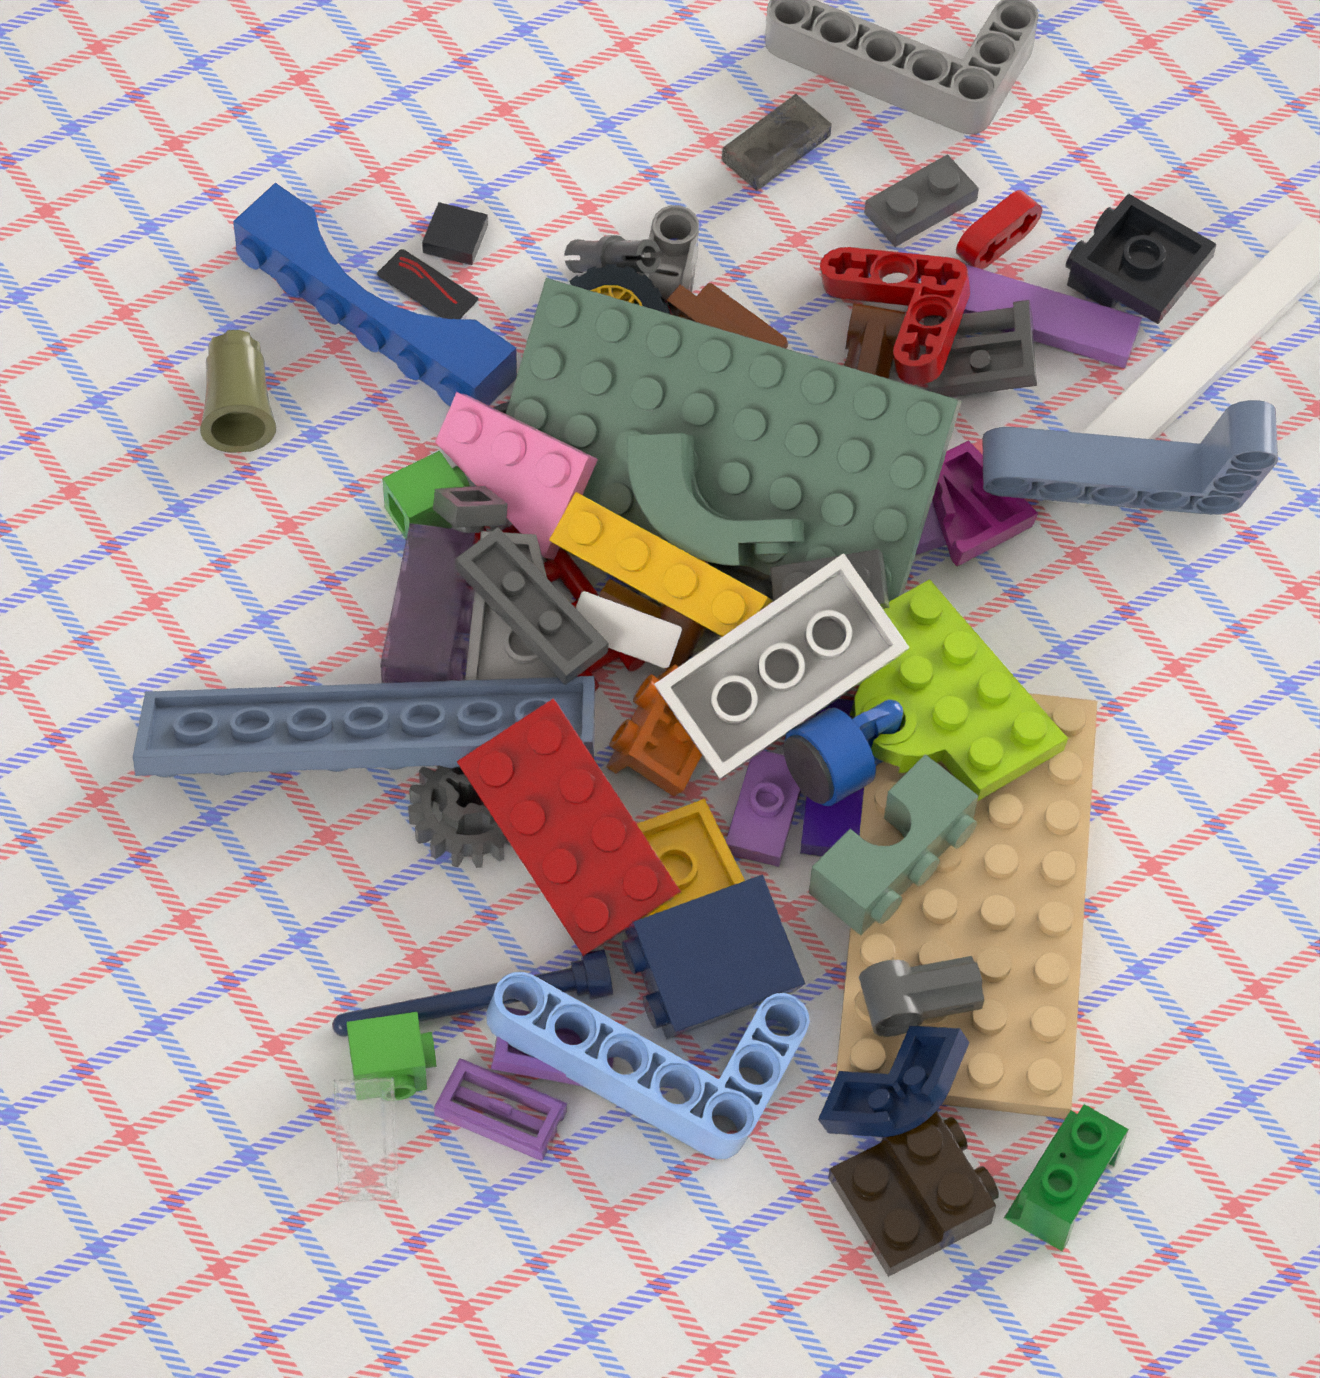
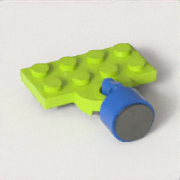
M929 579L891 600L889 608L883 609L909 646V649L860 683L850 713L852 719L837 708H828L787 732L783 746L787 767L798 787L812 801L824 806H832L873 782L878 764L887 762L898 766V773H906L925 754L936 763L942 761L956 779L978 795V802L1064 751L1068 738Z

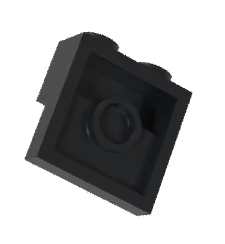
M1128 193L1115 210L1108 207L1102 213L1095 225L1094 235L1086 243L1081 240L1072 249L1065 265L1070 270L1067 286L1102 306L1113 309L1120 302L1159 324L1214 257L1217 244Z

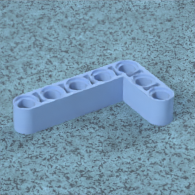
M525 972L510 973L497 983L486 1013L487 1025L491 1032L508 1042L509 1045L563 1072L571 1080L714 1159H728L736 1155L744 1146L805 1036L810 1022L808 1010L797 997L787 993H776L767 997L759 1006L723 1073L717 1079L545 981ZM508 999L522 1001L527 1005L530 1013L523 1016L512 1014L505 1008L503 1001ZM776 1020L787 1027L790 1036L781 1037L775 1035L768 1029L766 1021ZM559 1028L571 1029L579 1035L582 1043L578 1045L563 1043L557 1037L555 1030ZM611 1057L625 1059L630 1063L634 1073L622 1075L615 1072L609 1066L607 1059ZM749 1067L755 1069L761 1075L764 1084L754 1085L748 1083L742 1078L739 1068ZM671 1086L678 1089L683 1094L685 1103L673 1104L663 1098L660 1088ZM719 1115L728 1117L737 1127V1133L727 1134L721 1132L714 1125L712 1117Z

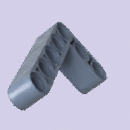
M1247 400L1232 404L1224 411L1200 444L1022 427L994 428L985 432L982 438L983 489L987 493L1002 497L1208 515L1228 514L1237 511L1243 506L1277 464L1276 408L1274 405L1260 400Z

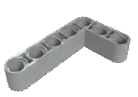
M770 0L767 6L765 45L771 54L787 62L957 132L978 134L991 124L1029 60L1034 47L1039 15L1037 8L1029 0H1000L995 5L962 60L817 0Z

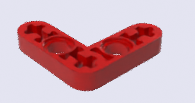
M840 247L825 254L820 261V272L825 292L830 296L840 299L908 306L893 349L898 377L905 383L912 385H924L937 379L944 369L970 296L969 275L966 265L960 260L950 257L855 247ZM892 273H903L908 276L905 280L898 283L882 281L884 277ZM930 315H939L945 318L942 323L935 326H924L919 323L924 317ZM920 345L925 346L926 354H922L919 357Z

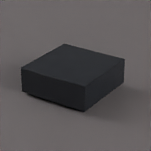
M438 202L422 241L423 253L473 265L488 227V214Z

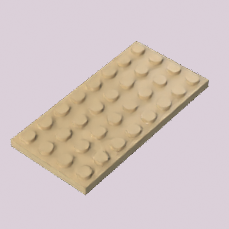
M1029 693L1067 736L1068 740L1064 751L979 800L974 815L977 826L972 835L961 847L955 849L953 846H950L939 857L940 863L937 869L923 885L917 886L913 883L901 895L902 902L888 921L881 925L875 921L862 935L850 927L835 1079L839 1071L889 1074L906 1035L905 1033L898 1036L883 1037L874 1034L859 980V975L863 970L873 964L886 960H904L909 963L910 967L972 956L975 963L978 964L982 977L983 1008L926 1019L920 1025L926 1027L960 1028L970 1042L951 1089L942 1105L1064 1119L1072 1110L1098 701ZM942 761L937 763L946 771H948L951 775H953L949 771V769L943 764ZM882 762L876 766L875 778L873 782L864 787L860 837L877 846L894 845L904 839L900 831L884 819L888 791L906 773H898L899 767L887 762Z

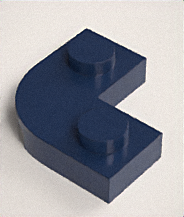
M909 1026L889 1074L838 1072L818 1118L819 1122L827 1133L872 1137L895 1136L916 1128L929 1119L943 1104L970 1042L960 1028Z

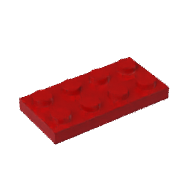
M554 698L456 761L583 956L595 951L625 931L632 922L645 918L681 894L671 875Z

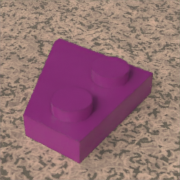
M969 440L946 452L932 502L951 561L958 567L1033 527L1038 512L1024 498L996 496L987 493L983 489V455Z

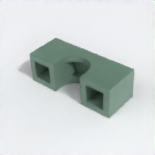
M925 754L888 791L884 819L899 830L904 839L894 845L877 846L865 841L849 829L812 866L809 894L860 935L875 921L880 925L884 924L902 902L901 895L913 883L917 886L923 885L937 869L940 863L939 857L950 846H953L955 849L961 847L972 835L977 826L974 815L978 795Z

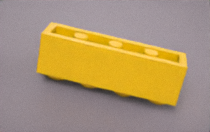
M577 492L572 497L549 539L550 542L657 602L672 608L721 637L774 602L760 592Z

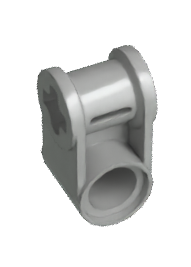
M681 205L664 207L655 214L652 220L649 239L657 243L660 252L645 253V257H661V262L656 271L645 275L651 279L656 288L658 287L665 301L680 284L690 292L693 290L695 266L698 258L699 220L694 212ZM671 238H678V239H681V240H670V239H671Z

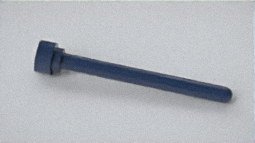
M604 949L589 952L584 956L581 954V960L571 962V968L534 975L564 993L576 991L577 996L588 994L590 1000L613 995L611 975ZM497 983L342 1013L334 1018L332 1028L338 1036L346 1037L348 1036L347 1022L417 1012L418 1020L422 1022L487 1009ZM508 999L506 1001H503V1004L507 1005L522 1001L516 999Z

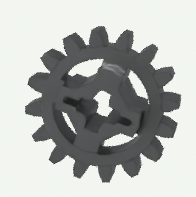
M422 766L419 770L421 785L410 786L409 794L412 805L408 806L409 823L416 825L415 838L418 844L431 840V857L436 859L447 851L451 853L452 866L458 867L461 864L464 856L472 857L476 868L482 867L483 855L491 853L499 862L504 860V844L507 843L510 846L511 844L460 766L455 768L437 766L436 771ZM434 801L439 804V811L442 812L440 822H438L432 811Z

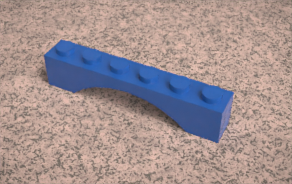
M274 183L233 221L236 252L248 267L255 270L261 269L270 275L287 294L293 297L300 296L316 307L319 314L326 321L334 325L339 323L356 335L359 342L371 352L379 351L395 362L405 376L415 381L419 379L434 389L448 406H451L456 392L468 395L489 406L516 380V347L477 320L445 319L417 314L394 306L366 291L345 273L330 254L319 231L315 209L277 183Z

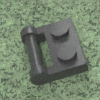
M1030 300L1013 302V307L963 314L955 336L1015 328V331L955 339L942 373L937 379L928 383L929 391L948 397L1037 386L1033 317ZM939 315L924 317V326L938 325L945 318Z

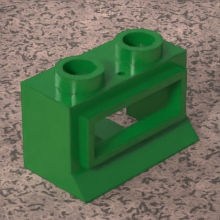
M1085 1104L1078 1114L1070 1110L1004 1218L1063 1252L1069 1241L1075 1219L1108 1164L1114 1167L1120 1158L1129 1129Z

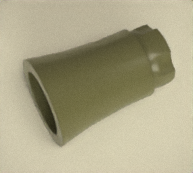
M227 330L223 335L213 337L208 345V356L205 362V406L200 433L203 440L217 450L228 453L251 452L267 445L276 433V423L269 403L266 385L265 361L261 354L260 342L254 340L249 332Z

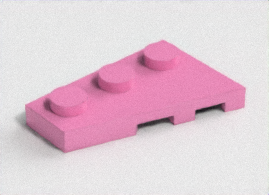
M456 392L435 443L476 486H486L508 504L506 518L521 534L537 535L541 555L544 558L554 560L559 547L550 542L549 539L575 492L583 495L598 459L468 395Z

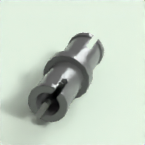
M606 235L599 241L572 240L566 246L564 256H580V260L565 261L566 266L573 273L587 272V269L595 266L596 268L606 267V264H616L620 268L628 266L634 268L636 272L651 274L656 271L661 262V257H645L644 254L660 252V248L655 241L650 239L625 240L617 235Z

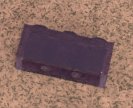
M409 524L380 663L382 683L463 680L466 649L459 648L462 633L470 634L474 601H469L471 586L455 570V559L475 544V533Z

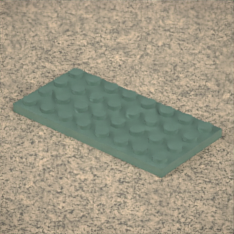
M546 278L506 414L597 458L598 461L583 496L665 541L667 540L651 525L636 500L628 472L627 435L664 433L694 436L696 483L702 497L717 513L736 521L769 519L804 520L805 543H788L789 554L755 555V544H750L752 568L771 576L770 567L840 556L843 553L846 555L879 549L883 553L888 599L890 602L904 594L962 401Z

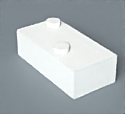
M843 553L656 682L655 688L718 779L721 780L781 739L787 732L804 723L901 656L909 649V646Z

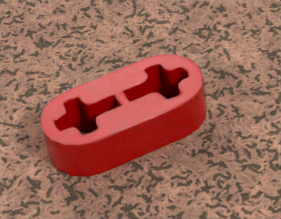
M1022 190L1013 192L964 232L957 243L956 255L970 266L985 269L1032 231L1041 217L1042 206Z

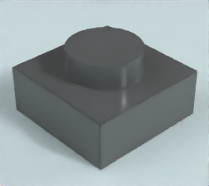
M486 486L435 489L433 510L448 521L453 529L465 533H479L485 530V526L506 525L508 504Z

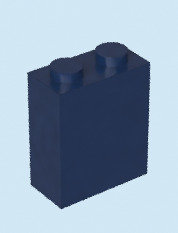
M763 874L636 920L625 930L628 939L622 941L623 953L633 974L641 972L649 993L643 996L647 1017L654 1029L662 1027L666 1040L761 1005L767 997L773 994L793 993L806 984Z

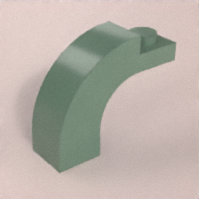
M684 433L627 435L628 472L636 500L651 525L672 545L698 559L710 563L751 567L750 544H755V555L789 554L788 543H805L804 520L769 519L736 521L728 519L712 509L702 497L696 483L694 436Z

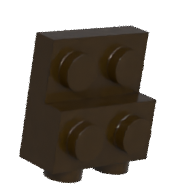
M937 1111L916 1128L899 1135L882 1137L881 1143L829 1169L828 1179L888 1277L992 1224L996 1209L994 1200L999 1197L996 1183L984 1166L973 1169L964 1155L963 1151L968 1148V1143L958 1122L953 1117L943 1121Z

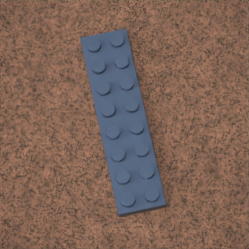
M594 676L575 677L566 685L558 677L145 691L132 757L135 776L156 775L166 778L179 774L209 773L224 776L238 772L268 771L282 774L297 770L340 772L356 768L398 770L415 766L455 768L459 767L456 761L553 698L594 758L595 678Z

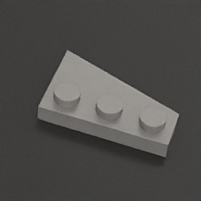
M481 531V539L490 532ZM504 533L547 578L537 535ZM475 591L465 680L557 677Z

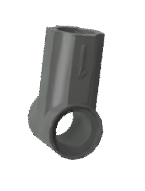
M972 956L910 967L909 963L904 960H886L867 967L859 975L874 1034L878 1036L890 1037L905 1034L909 1026H920L926 1019L980 1010L984 1004L982 977L978 964L975 963Z

